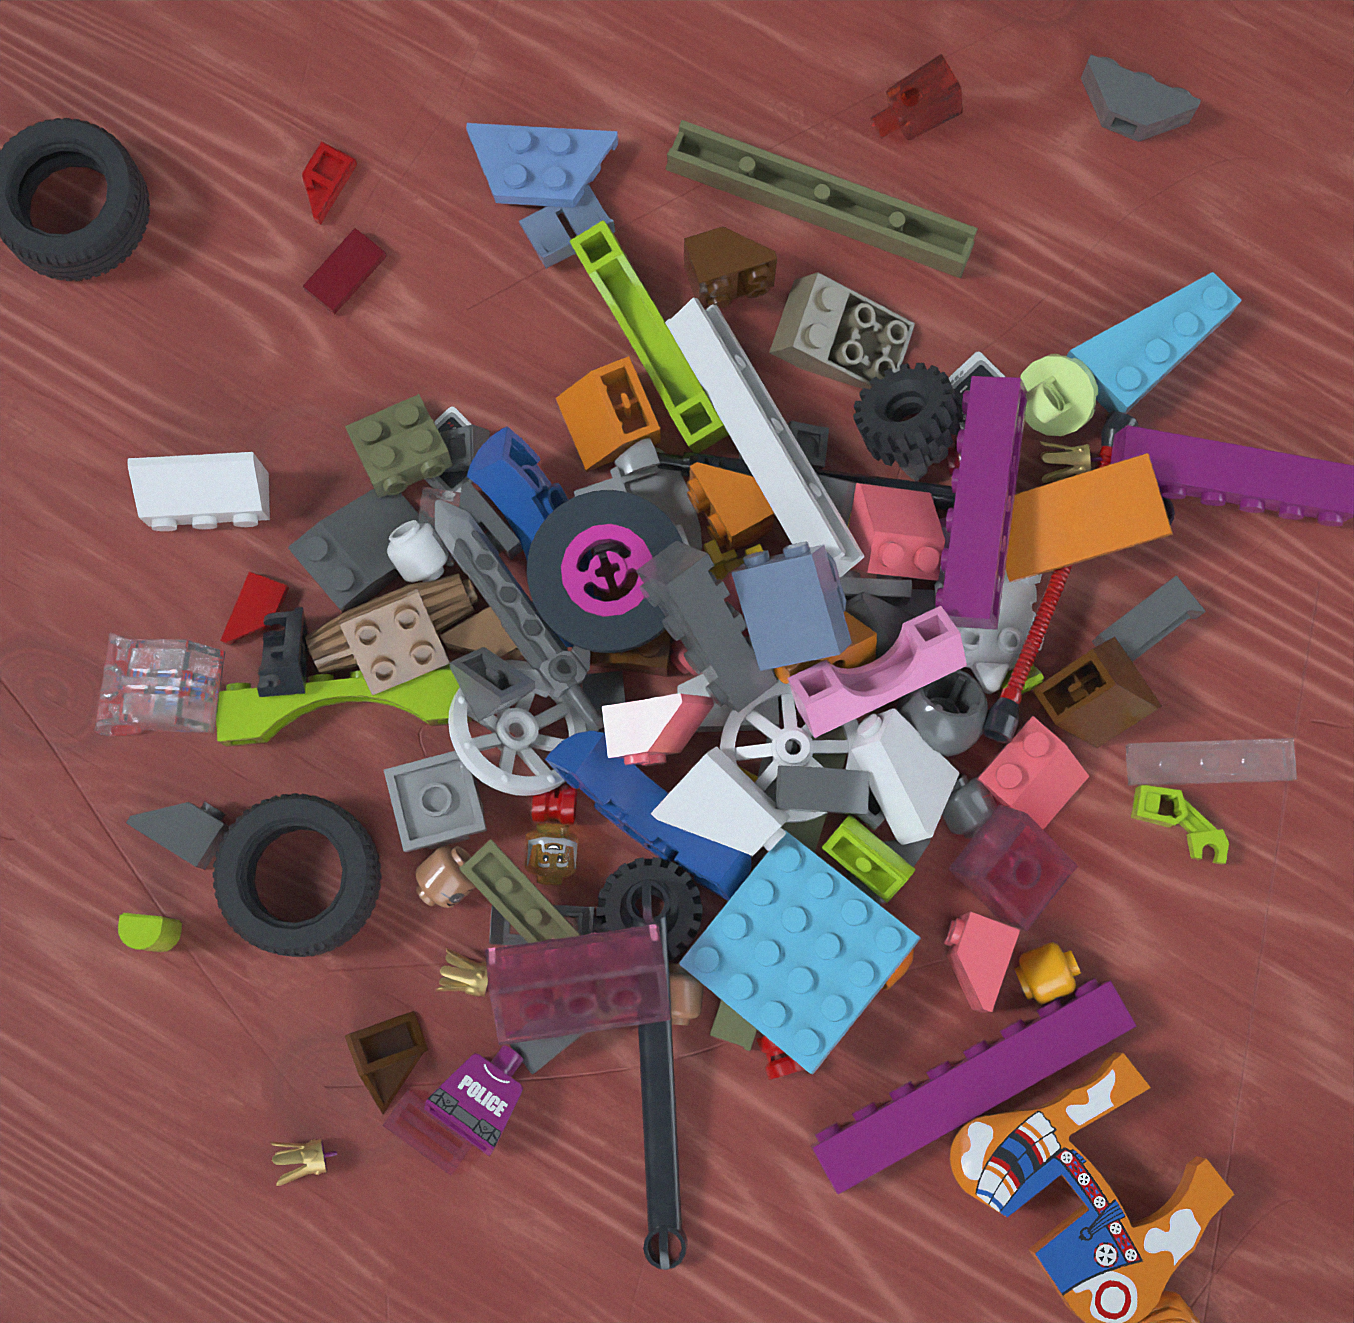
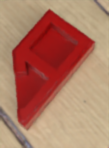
M322 141L302 172L313 218L320 225L357 166L356 159Z
M249 571L220 641L230 645L249 634L271 627L263 624L264 617L270 613L280 612L289 587Z

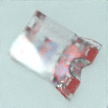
M109 632L103 683L100 690L94 728L95 733L104 736H130L144 732L147 729L153 731L214 734L226 651L187 639H130Z

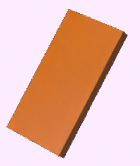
M1149 453L1015 494L1005 568L1009 582L1020 581L1173 535Z

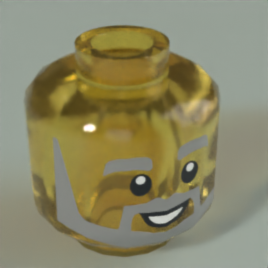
M537 823L536 830L529 831L525 836L523 859L525 871L537 875V883L561 885L562 877L571 876L577 871L579 837L570 832L569 825Z

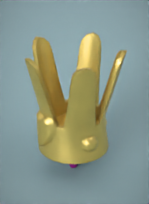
M1040 441L1044 446L1067 450L1042 452L1040 457L1045 463L1072 465L1044 475L1042 478L1043 483L1091 471V462L1102 461L1101 457L1090 458L1089 444L1069 447Z
M446 948L448 953L446 955L447 962L456 967H441L440 973L445 977L440 979L439 984L442 986L436 988L435 991H465L466 994L485 997L489 983L501 985L502 983L490 979L493 964L486 962L477 963Z
M313 1139L306 1144L271 1142L274 1146L297 1147L296 1149L276 1152L275 1156L272 1157L274 1164L307 1163L282 1175L277 1181V1186L284 1185L308 1174L314 1173L319 1175L327 1172L325 1157L337 1155V1151L325 1153L322 1139Z

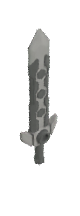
M436 500L435 532L463 572L470 577L501 621L502 627L533 670H519L535 681V689L531 692L545 698L548 694L553 698H560L566 695L587 724L589 731L601 733L605 731L603 717L580 687L590 669V651L575 645L571 651H568L557 633L541 617L534 603L499 557V552L471 514L443 500Z

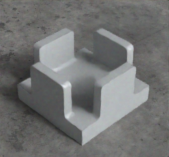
M456 751L384 769L404 852L425 847L435 849L470 839L469 835L487 831L483 816L485 811L476 777L466 768Z

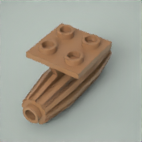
M459 574L437 578L433 581L419 582L347 610L305 636V640L320 674L359 666L371 694L374 695L449 664V659L438 634L475 612L472 603L479 601L470 578L462 581Z

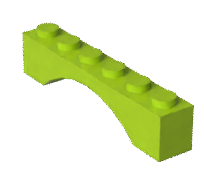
M602 220L571 239L569 242L641 360L687 445L694 453H699L728 436L727 429L667 327L665 320L606 222Z
M450 663L374 695L371 694L361 670L351 672L350 678L334 680V676L331 674L308 677L309 682L306 683L304 694L259 697L257 688H251V683H232L226 685V691H220L216 713L217 741L226 747L267 743L283 727L300 716L324 706L344 702H373L389 705L415 715L430 726L449 724L451 702L460 686L451 671ZM467 715V722H472L471 717Z

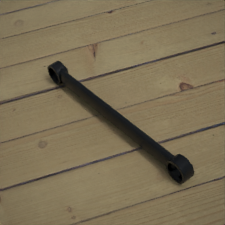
M647 879L640 881L631 888L626 902L628 912L633 917L648 1234L644 1240L643 1250L646 1259L651 1265L658 1269L668 1270L675 1268L682 1262L688 1247V1239L682 1229L667 934V912L670 909L671 896L663 883L658 880ZM641 886L643 915L639 913L634 902L638 888ZM651 886L660 890L665 901L661 913L654 917L651 908ZM657 1232H659L660 1258L656 1256L651 1246L652 1237ZM668 1232L676 1235L681 1243L679 1256L670 1260L668 1254Z

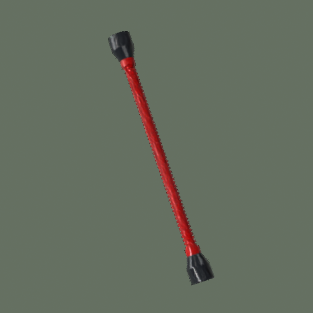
M1118 411L1108 414L1101 431V449L1098 454L1102 461L1097 462L1095 469L1111 465L1114 435L1127 425L1138 427L1139 424L1135 418ZM1072 565L1053 571L1045 590L1046 593L1043 595L1040 607H1038L1030 627L1031 630L1028 632L1027 639L1024 641L1025 644L1022 646L1023 648L1017 663L1011 673L1012 677L1009 678L1007 683L1008 686L1003 688L999 699L988 709L982 729L983 735L1001 743H1010L1019 724V704L1023 697L1021 691L1024 689L1023 686H1025L1035 661L1034 658H1036L1038 649L1041 646L1040 644L1043 642L1042 639H1044L1056 609L1055 607L1058 604L1057 602L1061 597L1071 572Z

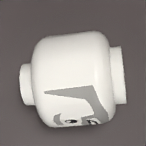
M412 520L402 524L389 536L391 542L388 545L387 554L404 580L409 582L421 580L427 582L436 580L443 574L444 568L442 566L446 563L449 552L431 524L418 523L416 520Z

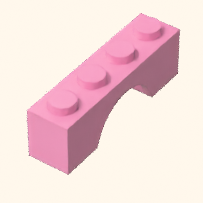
M939 606L903 623L899 637L894 645L883 656L865 666L844 669L824 660L789 677L788 681L797 710L814 738L955 672L967 666L961 633L942 606Z

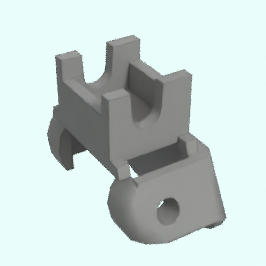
M650 438L637 442L615 460L616 467L610 470L611 479L574 491L575 497L599 490L624 491L640 496L653 503L669 517L677 528L684 544L702 550L699 520L696 510L687 496L689 490L683 476H681L680 471L658 469L656 465H659L660 462L656 452H665L660 448H654ZM614 543L599 544L593 548L594 556L598 554L601 563L609 561L606 551L615 552L621 557L631 554L624 546Z

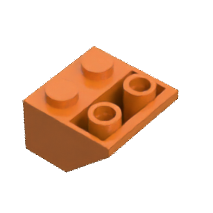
M629 356L592 370L556 397V402L586 472L615 461L627 449L643 439L650 438L653 445L661 442L660 427Z
M699 462L690 466V480L687 482L690 491L687 492V496L698 514L702 511L705 512L710 524L707 526V530L712 540L715 539L719 548L724 545L727 551L734 549L736 552L772 532L775 513L754 477Z

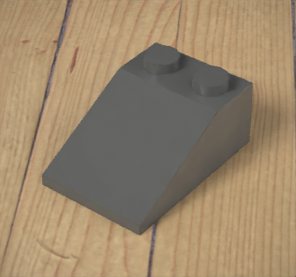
M372 489L319 521L291 544L288 549L341 612L344 613L349 609L368 602L401 575L387 554V548L391 542L389 540L391 533L408 521L426 522L401 493L386 495L378 499L375 490Z

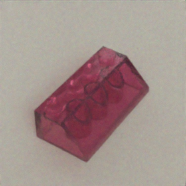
M658 924L485 949L488 989L499 1045L671 1020L665 961Z

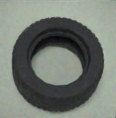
M55 118L52 121L49 119L19 131L16 136L11 137L3 145V148L0 149V238L15 256L34 272L37 271L38 274L46 275L51 279L56 278V280L81 281L83 278L86 280L92 279L94 276H101V273L104 272L106 274L110 272V269L118 267L117 264H122L126 261L125 258L130 257L132 250L139 246L138 242H141L142 234L145 233L146 225L149 221L147 217L150 214L149 192L141 172L128 151L107 130L80 119ZM68 167H88L103 174L107 181L106 201L99 215L86 227L68 234H48L33 227L30 218L31 199L39 184L52 173Z
M292 793L289 795L281 794L280 797L277 795L273 796L271 799L262 800L260 804H254L251 809L245 810L242 816H238L236 822L228 827L230 830L225 832L223 841L218 845L220 848L219 851H216V861L213 864L215 872H212L214 878L213 888L216 891L214 895L218 900V907L222 910L221 914L226 918L228 925L234 928L233 931L239 934L242 939L248 941L249 944L263 951L291 957L321 955L327 951L335 950L336 947H340L346 941L352 939V936L356 935L360 928L367 923L365 922L367 918H370L371 912L376 906V899L378 900L380 879H382L380 872L381 863H379L380 857L377 853L376 845L361 822L337 804L318 796L303 793L300 795ZM297 830L320 832L329 839L338 851L342 866L340 889L331 905L315 918L298 923L283 922L271 915L259 900L255 884L257 863L266 847L283 834Z

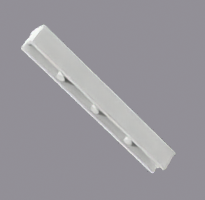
M693 297L673 318H669L665 322L791 543L807 541L809 547L824 544L826 552L833 557L840 578L865 557L718 306L712 304L707 310H704L700 301Z

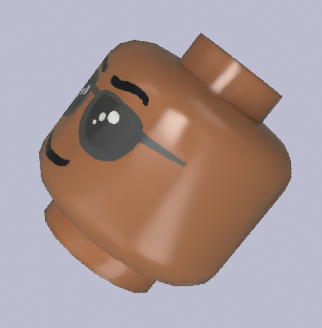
M441 846L418 866L415 872L419 884L416 887V891L429 906L437 904L443 908H452L475 888V885L459 869L471 858L468 852L459 846L454 848Z

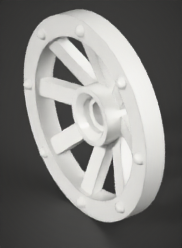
M504 660L518 670H533L528 662ZM459 687L449 710V732L457 755L475 777L496 790L521 796L543 794L565 782L555 770L551 771L532 748L551 752L564 739L538 734V730L565 717L568 725L569 737L576 733L586 732L584 720L566 695L560 698L551 697L557 705L534 717L528 712L535 693L530 692L517 702L515 708L510 709L508 707L496 713L497 717L492 715L478 722ZM467 715L492 731V734L471 738ZM497 747L501 751L499 767L489 762L480 751ZM518 754L536 776L512 774L515 755Z
M777 680L778 682L739 713L732 709L721 735L720 750L736 765V761L772 757V763L755 782L763 791L777 777L778 766L824 768L812 757L813 754L848 753L845 769L861 771L851 751L858 735L857 729L859 724L857 719L841 725L846 740H812L811 737L813 735L806 724L802 728L797 727L795 701L790 684H784L780 680ZM781 696L784 729H779L758 713L755 708L767 700ZM744 719L772 740V743L735 747L737 733ZM790 741L798 743L800 752L796 755H790L785 750V744ZM782 809L790 816L786 821L787 823L805 822L828 813Z

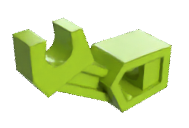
M1149 785L1136 787L1131 818L1168 828L1180 824L1189 833L1186 836L1191 859H1202L1203 847L1209 845L1215 851L1213 863L1226 864L1229 842L1224 830H1217L1183 798L1182 790ZM1161 798H1165L1167 801L1171 800L1172 811L1175 814L1174 818L1172 815L1163 816L1158 814Z

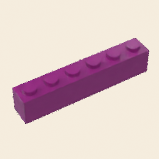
M972 376L970 390H965L963 394L962 411L966 415L965 429H960L957 436L958 454H961L960 467L955 468L952 474V491L956 493L954 508L948 509L946 518L947 532L951 533L949 548H943L941 555V570L945 573L944 587L938 588L935 607L942 606L956 627L998 630L1027 404L1026 393L1028 391L1021 378Z
M1129 425L1114 435L1111 464L1149 453L1161 496L1165 498L1184 499L1187 495L1201 498L1200 502L1202 504L1210 506H1223L1227 502L1240 505L1239 509L1245 512L1261 513L1265 509L1278 511V516L1284 519L1299 520L1303 519L1304 516L1318 518L1317 523L1324 526H1342L1344 521L1354 518V465Z

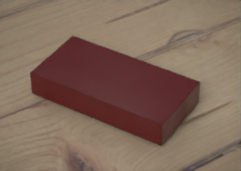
M354 228L307 280L303 288L335 315L387 257L386 253L359 230Z

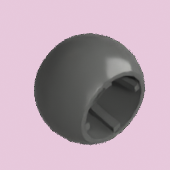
M957 670L898 698L897 711L919 732L923 740L933 750L939 752L943 757H948L966 751L978 741L983 734L982 728L986 720L988 704L985 693L978 682L967 673Z

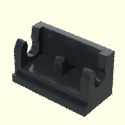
M297 607L294 611L270 613L264 617L263 624L267 626L280 624L285 629L263 633L261 666L258 668L260 680L257 690L259 697L304 694L306 691L309 648L305 640V636L309 635L304 609L303 607Z

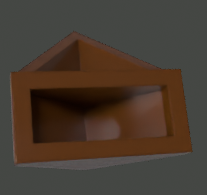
M414 1011L344 1036L359 1077L382 1114L385 1113L423 1053L428 1051Z

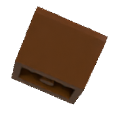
M724 226L684 238V269L694 298L700 301L703 308L710 307L713 304L721 309L731 304L733 299L747 295V298H756L766 294L771 287H774L777 256L774 250Z
M1115 636L1091 649L1033 689V692L1055 725L1096 748L1162 707Z

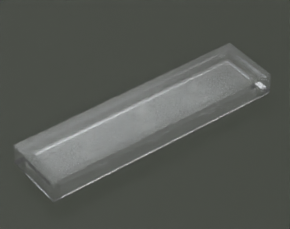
M1294 738L1128 743L1125 745L1128 786L1297 780Z

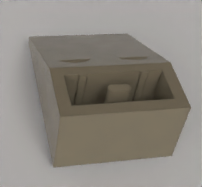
M817 272L794 280L769 353L802 370L861 389L866 388L870 390L872 387L869 381L875 376L881 380L885 377L884 371L892 368L893 373L900 371V365H902L915 323Z

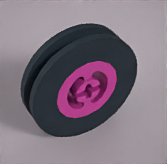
M599 490L573 497L557 507L544 520L531 543L527 560V581L533 603L541 617L555 633L579 648L599 653H619L641 647L658 637L665 630L662 620L666 616L658 605L656 607L652 606L642 594L640 586L643 584V581L639 575L636 585L628 595L616 601H600L593 599L586 593V588L591 585L600 591L610 593L605 577L597 578V574L603 571L598 554L595 555L590 561L588 570L585 572L579 571L581 559L590 549L599 544L614 543L628 549L631 552L628 558H622L615 552L606 551L612 568H620L619 571L614 573L619 590L626 583L628 574L632 572L637 573L636 570L673 542L679 541L683 543L682 538L675 525L662 510L635 494L617 490Z

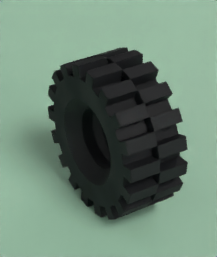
M907 363L900 365V371L893 373L892 368L884 371L885 377L881 380L876 376L870 380L869 383L872 388L870 390L863 388L859 393L862 401H855L854 410L856 413L853 414L863 441L874 459L879 461L882 458L883 463L892 466L895 460H897L899 467H908L909 460H915L916 465L925 462L924 456L931 454L935 458L941 454L940 446L943 445L948 448L953 443L951 434L958 435L961 429L959 422H963V414L953 386L944 371L940 373L939 368L933 365L927 370L925 363H916L915 368L911 369ZM919 413L918 415L909 420L900 422L903 418H905L908 415Z
M653 857V859L637 858L633 862L624 863L619 866V869L610 874L605 880L606 883L598 896L597 917H603L599 928L607 943L619 955L635 962L633 917L628 912L626 904L627 895L631 888L640 881L652 879L663 883L671 896L670 909L667 912L669 961L682 954L694 941L702 919L700 893L691 876L680 869L679 865L657 857ZM642 886L638 888L635 895V903L642 897ZM651 886V895L661 898L665 903L660 890Z

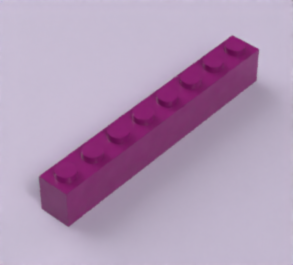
M1096 978L1084 982L1076 987L1074 991L1076 997L1062 1004L1058 998L1036 1010L1040 1017L1025 1025L1022 1019L1009 1024L1000 1030L1003 1038L990 1045L984 1039L963 1051L966 1058L951 1066L949 1060H946L928 1070L926 1073L929 1079L914 1087L912 1081H909L889 1092L892 1098L889 1102L878 1108L875 1102H871L852 1113L855 1121L840 1128L836 1122L817 1132L815 1137L818 1141L810 1145L834 1191L837 1194L844 1192L1135 1028L1136 1024L1112 982L1103 981L1098 984Z

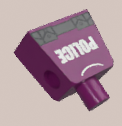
M506 1045L501 1047L491 1063L481 1055L474 1053L429 1096L425 1102L424 1110L490 1157L524 1089L520 1083L511 1078L523 1062V1058Z

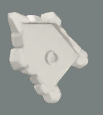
M944 527L942 528L945 537L944 548H949L951 533H948L947 528ZM941 567L938 581L934 585L935 595L938 588L944 587L945 573L942 572ZM1005 569L998 630L957 627L961 633L967 663L965 667L971 669L983 692L989 695L1000 690L1007 672L1014 669L1023 648L1022 646L1025 644L1024 641L1027 639L1026 637L1029 630H1031L1030 627L1036 616V613L1032 610V604L1037 599L1035 584L1040 583L1042 574L1010 583ZM1043 642L1040 644L1039 651L1042 649Z

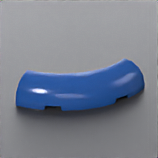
M506 426L492 435L481 446L470 464L467 477L477 484L502 512L520 540L521 547L528 560L531 543L541 524L557 507L569 499L559 483L551 484L537 465L541 459L520 436ZM591 549L581 559L580 572H585L589 568L590 561L593 559ZM592 585L586 588V593L590 597L602 601L601 596H594ZM559 636L566 647L574 646Z
M596 731L576 733L561 741L546 757L545 760L572 788L578 789L580 787L589 798L595 801V809L658 858H662V860L667 862L674 860L682 869L693 875L694 881L729 901L749 876L751 855L664 823L651 815L653 810L669 793L652 781L635 765H625L624 758H608L605 733Z

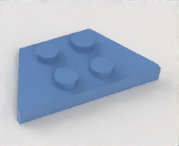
M467 123L466 126L468 137L475 149L496 203L574 208L583 196L585 186L592 182L600 172L601 162L611 149H616L619 141L617 131Z

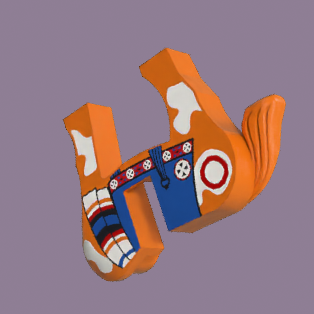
M1114 1052L1109 1056L1098 1071L1089 1079L1074 1087L1066 1088L1061 1094L1047 1103L1012 1112L980 1116L966 1123L956 1134L951 1146V1170L956 1182L967 1194L1005 1217H1009L1058 1176L1062 1175L1084 1204L1028 1250L1066 1307L1083 1322L1201 1323L1181 1295L1174 1291L1163 1290L1179 1264L1195 1250L1209 1221L1234 1195L1233 1191L1207 1158L1196 1156L1186 1164L1184 1174L1176 1191L1165 1205L1143 1219L1130 1222L1119 1200L1102 1175L1069 1141L1071 1134L1151 1088L1126 1055L1119 1052Z

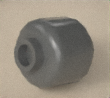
M962 773L959 774L942 816L953 834H963L966 839H969L991 829L995 825L993 819L998 814L999 809L990 791L977 780L978 777L967 778L966 774Z

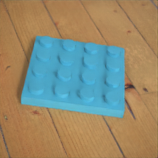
M785 830L786 835L768 851L678 964L813 1075L921 938Z

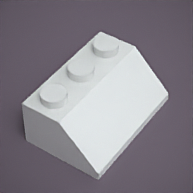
M253 452L128 459V470L138 516L145 524L152 526V530L162 532L174 531L177 529V525L192 524V527L196 529L217 528V523L233 522V525L238 527L257 526L260 520H270L269 473Z

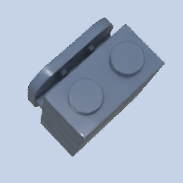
M807 541L799 542L783 548L784 554L769 556L768 551L756 552L743 558L744 563L731 572L760 671L840 655L852 643L844 616L846 599L833 557L826 552L824 544L809 547Z

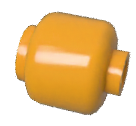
M1049 942L1023 953L1019 958L1020 966L1014 968L1027 999L1034 998L1036 1002L1042 1005L1072 994L1076 989L1074 976L1081 974L1072 951L1069 950L1063 953L1060 946L1054 942Z

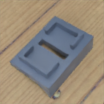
M589 184L585 186L584 194L574 208L547 206L519 221L521 228L546 269L576 253L569 242L571 240L557 217L558 214L563 212L576 236L602 220L615 233L613 219L608 217Z

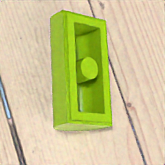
M850 814L822 847L823 850L887 903L916 870Z
M123 913L119 916V936L123 943L130 948L165 952L173 948L180 939L182 929L180 920Z

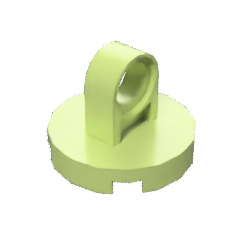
M1050 354L1032 362L1022 372L1020 378L1028 391L1026 393L1025 421L1034 430L1049 436H1064L1077 431L1092 418L1095 412L1098 385L1093 372L1081 360L1077 358L1071 359L1060 354Z

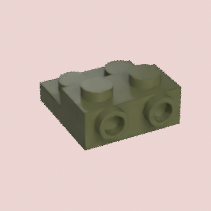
M419 394L345 426L378 499L386 495L399 494L408 485L424 478H435L441 475L445 469L453 466L446 445Z

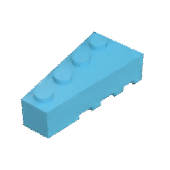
M1212 272L1071 349L1067 357L1081 360L1093 372L1098 385L1096 400L1109 413L1113 411L1127 413L1232 314L1242 300Z

